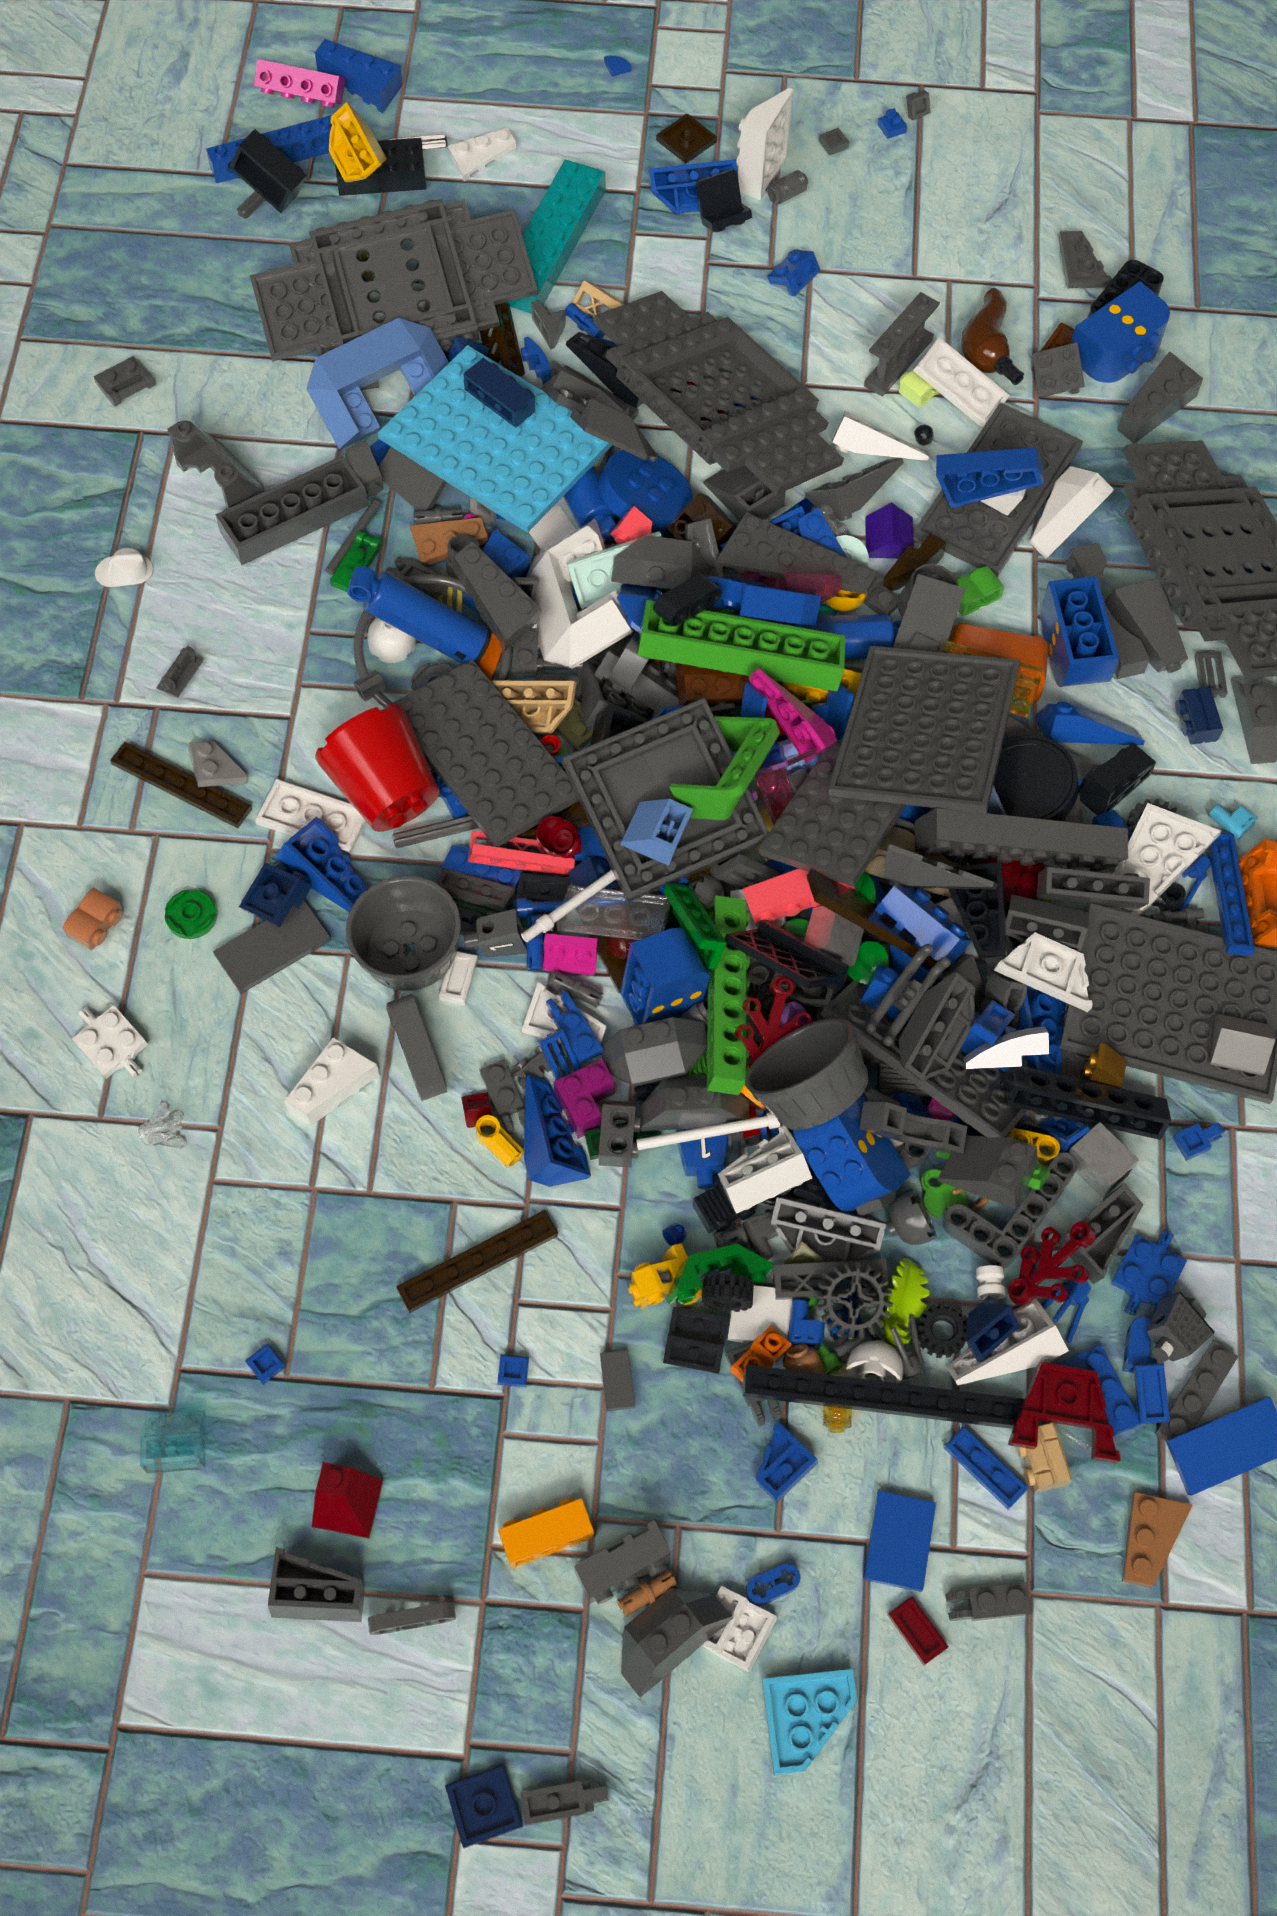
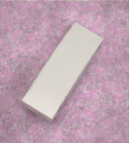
M1046 1027L1028 1028L1000 1036L993 1046L987 1042L964 1057L966 1069L1022 1066L1021 1055L1049 1054L1048 1031Z

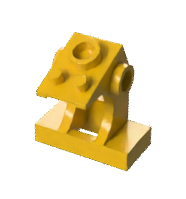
M682 1243L672 1245L662 1257L663 1262L652 1265L646 1262L634 1268L631 1283L628 1284L629 1287L627 1289L634 1298L633 1304L635 1307L640 1305L641 1310H644L648 1305H656L665 1300L664 1295L669 1293L679 1267L688 1258ZM668 1273L672 1282L663 1284L659 1274ZM702 1288L695 1294L696 1298L691 1302L683 1304V1307L693 1305L702 1296Z

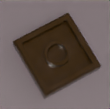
M686 114L656 135V141L686 164L717 143V136L689 114Z

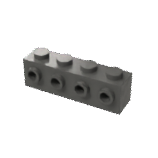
M1048 865L1038 873L1037 899L1140 909L1149 904L1150 878L1139 877V874L1135 873L1118 875L1114 874L1113 871L1107 870L1090 872L1087 868L1063 869V866Z

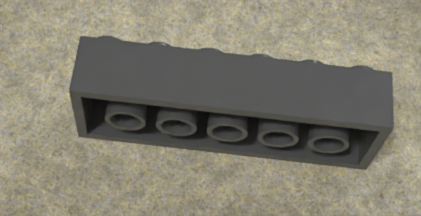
M342 455L215 515L221 535L242 566L367 507L368 500L365 486Z

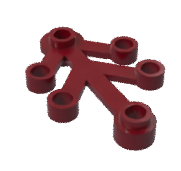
M784 975L775 976L770 982V990L775 996L768 1023L760 1011L761 1003L758 999L747 998L742 1004L744 1012L749 1014L763 1039L760 1050L753 1040L754 1030L750 1025L742 1024L736 1028V1037L743 1042L751 1057L749 1069L754 1061L777 1040L812 1022L810 1014L807 1012H797L793 1019L779 1027L786 997L790 996L794 990L793 980ZM783 981L788 985L787 990L784 992L780 988ZM750 1001H753L755 1003V1009L753 1011H750L748 1009V1004ZM801 1015H804L806 1018V1022L803 1025L799 1023ZM743 1028L748 1029V1036L746 1038L741 1036Z
M1086 1222L1075 1223L1070 1230L1071 1240L1052 1256L1053 1247L1059 1243L1061 1235L1053 1227L1045 1228L1041 1233V1252L1030 1245L1024 1247L1021 1251L1022 1263L1019 1278L1014 1279L1008 1287L1011 1301L1020 1306L1030 1303L1033 1298H1051L1058 1303L1064 1302L1068 1297V1290L1061 1284L1055 1283L1051 1287L1038 1285L1044 1279H1072L1078 1284L1085 1283L1089 1278V1271L1082 1265L1077 1264L1073 1267L1059 1266L1081 1246L1092 1245L1096 1238L1095 1230ZM1053 1233V1237L1048 1240L1049 1236ZM1033 1252L1032 1256L1028 1258V1255ZM1039 1261L1037 1271L1031 1275L1032 1265ZM1082 1271L1081 1275L1077 1278L1078 1272ZM1061 1290V1293L1056 1296L1057 1291Z

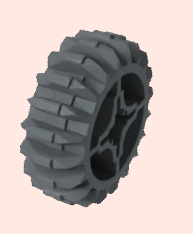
M844 1262L843 1268L845 1272H841L838 1266H834L833 1271L836 1274L834 1278L829 1273L824 1275L825 1279L830 1283L828 1285L824 1283L818 1284L819 1288L825 1290V1294H816V1299H824V1304L817 1305L816 1309H826L827 1313L822 1315L820 1319L821 1321L829 1318L832 1320L827 1326L829 1330L838 1325V1336H842L845 1329H847L848 1339H853L854 1330H858V1336L863 1339L865 1338V1328H867L871 1335H874L876 1333L872 1326L874 1323L880 1328L884 1326V1323L879 1319L880 1315L885 1318L890 1317V1313L883 1311L884 1306H893V1302L884 1301V1296L892 1295V1291L882 1290L881 1287L886 1286L888 1281L884 1279L878 1283L876 1279L881 1275V1272L877 1270L871 1276L869 1272L872 1266L869 1264L865 1266L863 1271H860V1262H855L854 1270L850 1269L848 1262ZM852 1276L847 1293H832L839 1281ZM861 1278L867 1280L873 1286L877 1298L866 1297L862 1293ZM852 1292H856L858 1298L867 1300L868 1303L856 1304L857 1308L853 1309L851 1303L840 1300V1297L847 1298L848 1295L852 1296ZM831 1302L841 1303L846 1307L848 1323L843 1322L836 1316ZM865 1306L876 1307L873 1315L868 1320L856 1324L861 1308Z

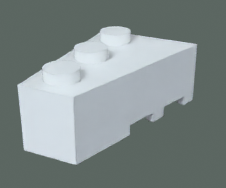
M332 1038L285 1099L288 1112L309 1126H312L339 1107V1103L349 1096L353 1097L359 1093V1089L369 1082H374L380 1078L378 1066L337 1039Z
M784 1125L778 1129L779 1134L770 1141L764 1139L758 1143L759 1149L750 1156L742 1155L718 1173L725 1193L736 1214L812 1179L802 1151Z

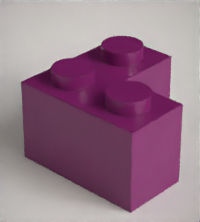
M603 1059L554 1081V1093L578 1139L584 1136L585 1131L601 1128L602 1114L596 1102L615 1094V1082Z

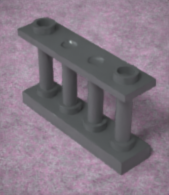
M920 292L869 349L871 354L879 358L878 366L865 379L864 387L882 397L888 392L932 342L934 334L924 329L925 321L938 308L940 302Z

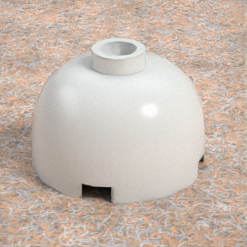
M375 618L369 626L367 635L370 653L386 663L403 661L416 648L417 639L378 618Z
M872 1340L862 1342L852 1350L846 1364L845 1376L901 1384L903 1362L896 1349L884 1341Z

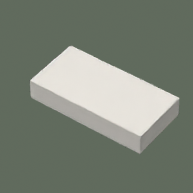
M457 951L452 966L444 976L439 1000L465 1005L478 961L477 955Z

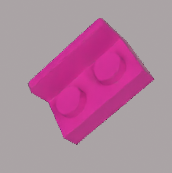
M545 933L543 970L595 975L598 938Z

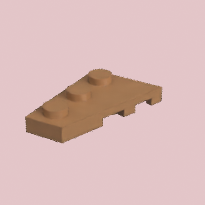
M481 517L410 525L420 562L425 567L448 559V542L456 535L471 536L478 541L479 546L487 543L489 540Z
M1134 1492L1131 1502L1122 1582L1149 1588L1155 1585L1193 1506L1192 1504Z

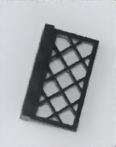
M760 920L758 929L729 933L725 936V941L729 945L807 989L825 985L834 991L841 990L849 965L768 920Z

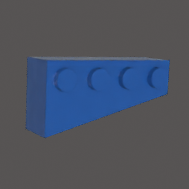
M1036 447L936 455V477L951 508L1044 485L1043 462Z

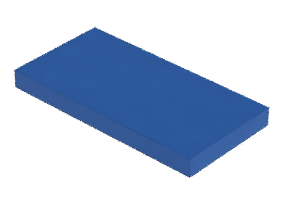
M1263 1397L1165 1440L1187 1495L1197 1494L1277 1458V1411L1271 1397Z

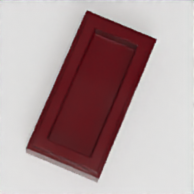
M910 1597L887 1615L923 1666L948 1649L949 1646L913 1597Z

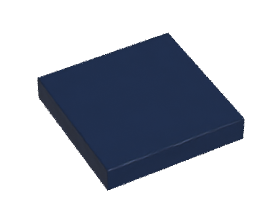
M504 1764L445 1785L463 1849L523 1828Z

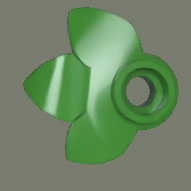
M931 1168L925 1171L921 1178V1186L925 1191L923 1203L927 1211L933 1217L939 1219L943 1215L945 1208L949 1209L952 1205L962 1204L968 1207L964 1192L956 1195L953 1194V1190L956 1187L939 1182V1185L936 1187L930 1184L929 1181L931 1179L938 1180L942 1172L940 1169Z

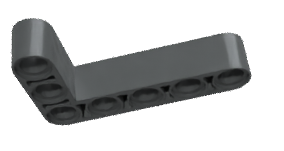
M1063 1152L1058 1154L1048 1166L1050 1168L1049 1178L1043 1184V1186H1050L1054 1193H1047L1043 1187L1040 1190L1032 1188L1002 1231L962 1204H955L948 1209L944 1218L943 1228L945 1232L992 1265L1003 1268L1009 1267L1072 1180L1078 1168L1076 1158L1069 1153ZM1063 1165L1069 1170V1172H1062L1058 1169L1057 1166ZM1027 1207H1036L1040 1214L1031 1213ZM951 1217H960L963 1220V1224H955ZM1012 1228H1021L1025 1235H1017ZM974 1233H983L987 1240H978ZM997 1249H1006L1010 1256L1004 1257L1000 1255Z

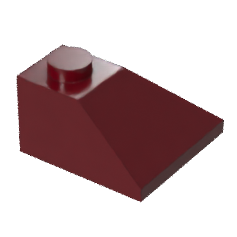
M323 1462L315 1492L312 1528L370 1539L384 1481L351 1467Z

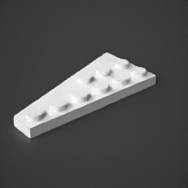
M1147 803L1128 842V859L1118 863L1114 874L1135 873L1139 874V877L1150 878L1149 904L1140 909L1104 907L1141 916L1221 834V830Z

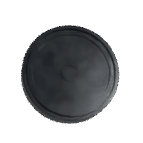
M1020 735L1003 741L993 786L1006 815L1054 821L1064 820L1073 809L1079 792L1077 769L1069 752L1054 740L1038 735Z

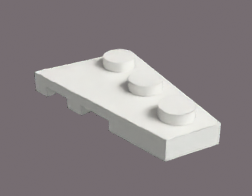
M508 127L448 145V153L464 182L470 178V174L473 172H480L485 169L487 163L492 160L497 161L516 149V141Z
M537 983L522 1027V1033L545 1038L547 1034L555 1033L556 1029H558L546 1005V1000L551 998L555 1001L561 1015L568 1010L559 995L555 996L540 983ZM579 1009L600 1045H602L606 1033V1025Z

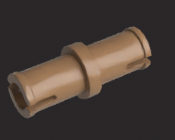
M666 1570L665 1573L648 1583L643 1581L638 1585L639 1588L617 1599L620 1610H624L622 1612L623 1615L628 1617L629 1614L646 1604L651 1605L656 1601V1598L664 1594L669 1588H677L675 1578L670 1577L672 1573Z

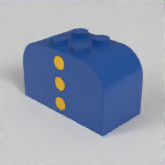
M1139 281L1076 325L1071 344L1078 342L1082 370L1096 381L1112 383L1121 380L1129 373L1133 374L1143 363L1150 362L1160 348L1170 317V310L1166 302Z
M1097 576L1048 581L1041 607V624L1044 640L1048 642V655L1056 684L1059 687L1110 682L1119 656Z
M672 928L630 943L620 994L636 1026L672 1017L679 1018L695 1003L704 1000L710 980V973L708 968L703 965L695 944L691 942L687 932L682 928Z
M863 1095L835 1118L812 1128L793 1130L800 1150L828 1196L844 1212H853L857 1207L897 1190L911 1175L889 1138L859 1130L863 1103L867 1102Z

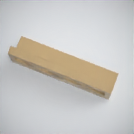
M585 280L572 302L584 313H589L593 316V319L595 315L599 314L598 307L607 305L608 310L625 305L624 302L594 283ZM585 292L591 296L592 305L587 307L580 304Z

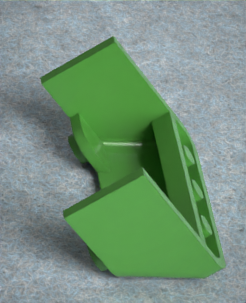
M714 716L730 751H737L716 786L670 785L669 788L676 802L693 809L690 818L725 820L732 815L779 736L780 730L774 719Z

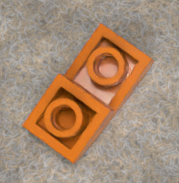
M770 1325L753 1342L750 1349L732 1365L730 1372L743 1382L744 1367L746 1365L773 1368L792 1344Z

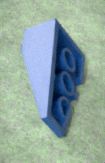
M316 816L283 844L274 859L280 865L289 869L290 874L293 875L294 871L307 877L306 883L313 890L350 912L353 904H356L355 901L366 890L368 891V888L362 878L355 874L350 865V858L347 854H343L338 845L339 840L335 833Z
M1026 985V998L1019 1009V1019L1015 1029L1019 1031L1028 1028L1046 1027L1048 1031L1049 1054L1024 1055L1029 1068L1060 1074L1062 1051L1059 1048V1041L1063 1030L1061 1018L1062 1014L1065 1013L1066 1003Z

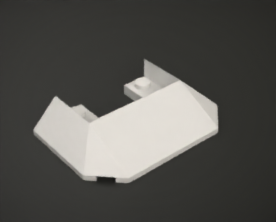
M595 519L536 555L526 577L539 578L534 602L542 609L537 628H539L538 643L543 659L549 663L561 664L571 669L633 632L632 627L627 622L628 616L623 612L617 599V590L578 613L569 584L571 577L566 562L606 549Z

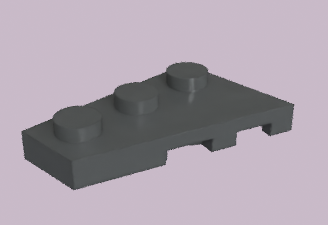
M1060 231L1058 239L1067 289L1106 287L1112 278L1110 275H1106L1101 260L1098 261L1094 256V249L1083 232Z

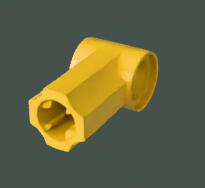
M491 1115L479 1118L476 1123V1138L478 1142L486 1146L506 1168L517 1163L524 1154V1150L500 1126L498 1119ZM485 1127H492L495 1129V1132L491 1135H484L481 1130Z

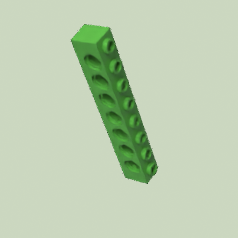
M715 895L710 907L709 916L725 939L726 934L746 931L750 912L746 911V900ZM728 943L724 948L716 970L708 969L710 980L708 982L707 1091L739 1095L745 1085L746 1074L749 1070L746 1069L749 1053L743 1042L736 1037L735 1031L739 1025H750L749 1022H746L748 1014L742 1008L750 985V978L746 977L750 956ZM743 1028L741 1031L743 1038L748 1036L747 1028Z

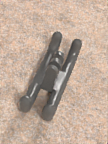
M925 944L918 950L865 1024L866 1032L873 1033L892 1004L901 1010L882 1038V1043L885 1046H891L894 1043L895 1037L917 1008L924 993L931 989L939 976L951 964L949 958L943 957L933 966L922 983L916 980L910 981L923 961L933 952V947L930 944Z

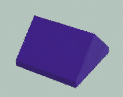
M890 503L866 516V549L869 558L899 559L909 545L914 547L913 517L894 503Z

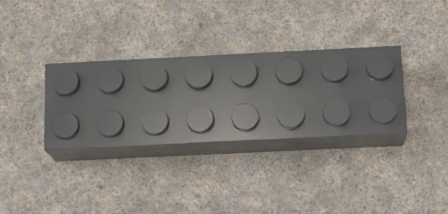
M936 808L915 820V851L925 852L926 856H939L941 853L949 854V858L953 859L971 856L975 861H986L988 858L996 859V862L1002 863L1020 861V865L1024 866L1041 863L1043 867L1061 865L1067 866V869L1090 868V872L1106 870L1108 867H1116L1119 862L1128 859V828Z

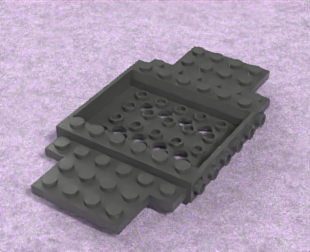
M442 199L428 200L423 204L408 205L403 209L384 211L379 215L364 216L359 220L340 222L335 226L327 228H317L315 231L309 232L310 239L289 244L294 262L293 265L250 275L272 361L317 351L318 356H321L398 317L430 327L442 351L451 349L456 335L475 342L480 340L478 331L500 326L495 305L538 295V289L515 209L471 220L465 200L443 205ZM409 240L413 242L414 246L411 250L405 251L401 248L402 242ZM362 251L367 252L370 255L369 259L365 262L358 261L356 258L358 253ZM410 261H417L419 268L410 271L406 268V265ZM372 272L375 278L373 281L365 282L362 279L363 274ZM421 281L425 284V288L422 291H414L412 289L413 283ZM372 292H377L381 297L378 302L372 303L368 301V295ZM425 301L431 307L428 311L421 312L417 308L419 303ZM377 313H383L386 315V320L382 323H376L373 317Z
M663 291L595 315L593 323L617 345L608 349L606 353V358L618 369L616 377L709 465L717 462L727 473L745 465L776 495L842 466L844 458L818 434L826 430L829 424L816 411L819 399L729 317L717 321L710 313L705 312L691 318ZM719 369H727L730 373L721 372ZM704 375H709V376L713 377L714 380H713V379H710V378H706V379H705L703 376H704ZM686 382H693L695 385H687ZM669 389H677L681 392V394L678 392H671ZM752 396L757 397V398L760 399L761 401H759V400H751L750 397H752ZM739 403L743 405L745 408L735 407L733 404ZM717 410H723L726 414H718ZM701 417H707V418H709L712 422L706 421V420L702 421L700 418H701Z
M1203 440L1127 444L1123 449V453L1138 482H1127L1123 487L1131 503L1124 515L1185 628L1197 627L1204 642L1225 640L1245 679L1277 676V522L1257 487H1248L1241 475L1222 476ZM1240 526L1243 529L1250 531V534L1244 533L1241 530ZM1202 529L1207 533H1211L1212 537L1206 536L1202 532ZM1222 529L1231 532L1232 536L1224 534ZM1183 531L1189 535H1192L1193 539L1186 537L1183 534ZM1261 564L1267 568H1270L1271 572L1264 570ZM1243 566L1247 569H1251L1252 573H1247L1244 570ZM1223 567L1228 571H1232L1233 575L1227 574L1223 570ZM1203 569L1210 573H1213L1214 577H1210L1207 574H1205Z

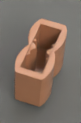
M92 888L82 899L79 907L67 918L62 929L66 936L93 950L104 942L107 930L119 923L122 918L123 909L118 901L96 888Z

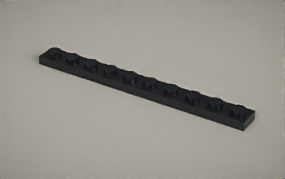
M746 1365L744 1367L742 1395L745 1397L1009 1429L1014 1428L1025 1400L1022 1398Z

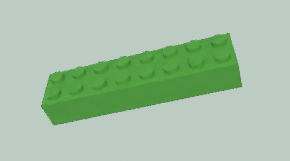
M646 600L637 656L751 676L760 668L775 681L838 691L845 666L844 635L706 610L677 626H672L653 611L655 601Z

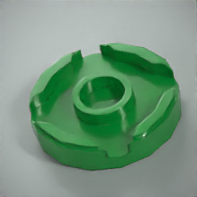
M201 890L181 891L172 896L165 907V922L173 934L184 939L200 938L210 932L218 916L215 902L210 895Z

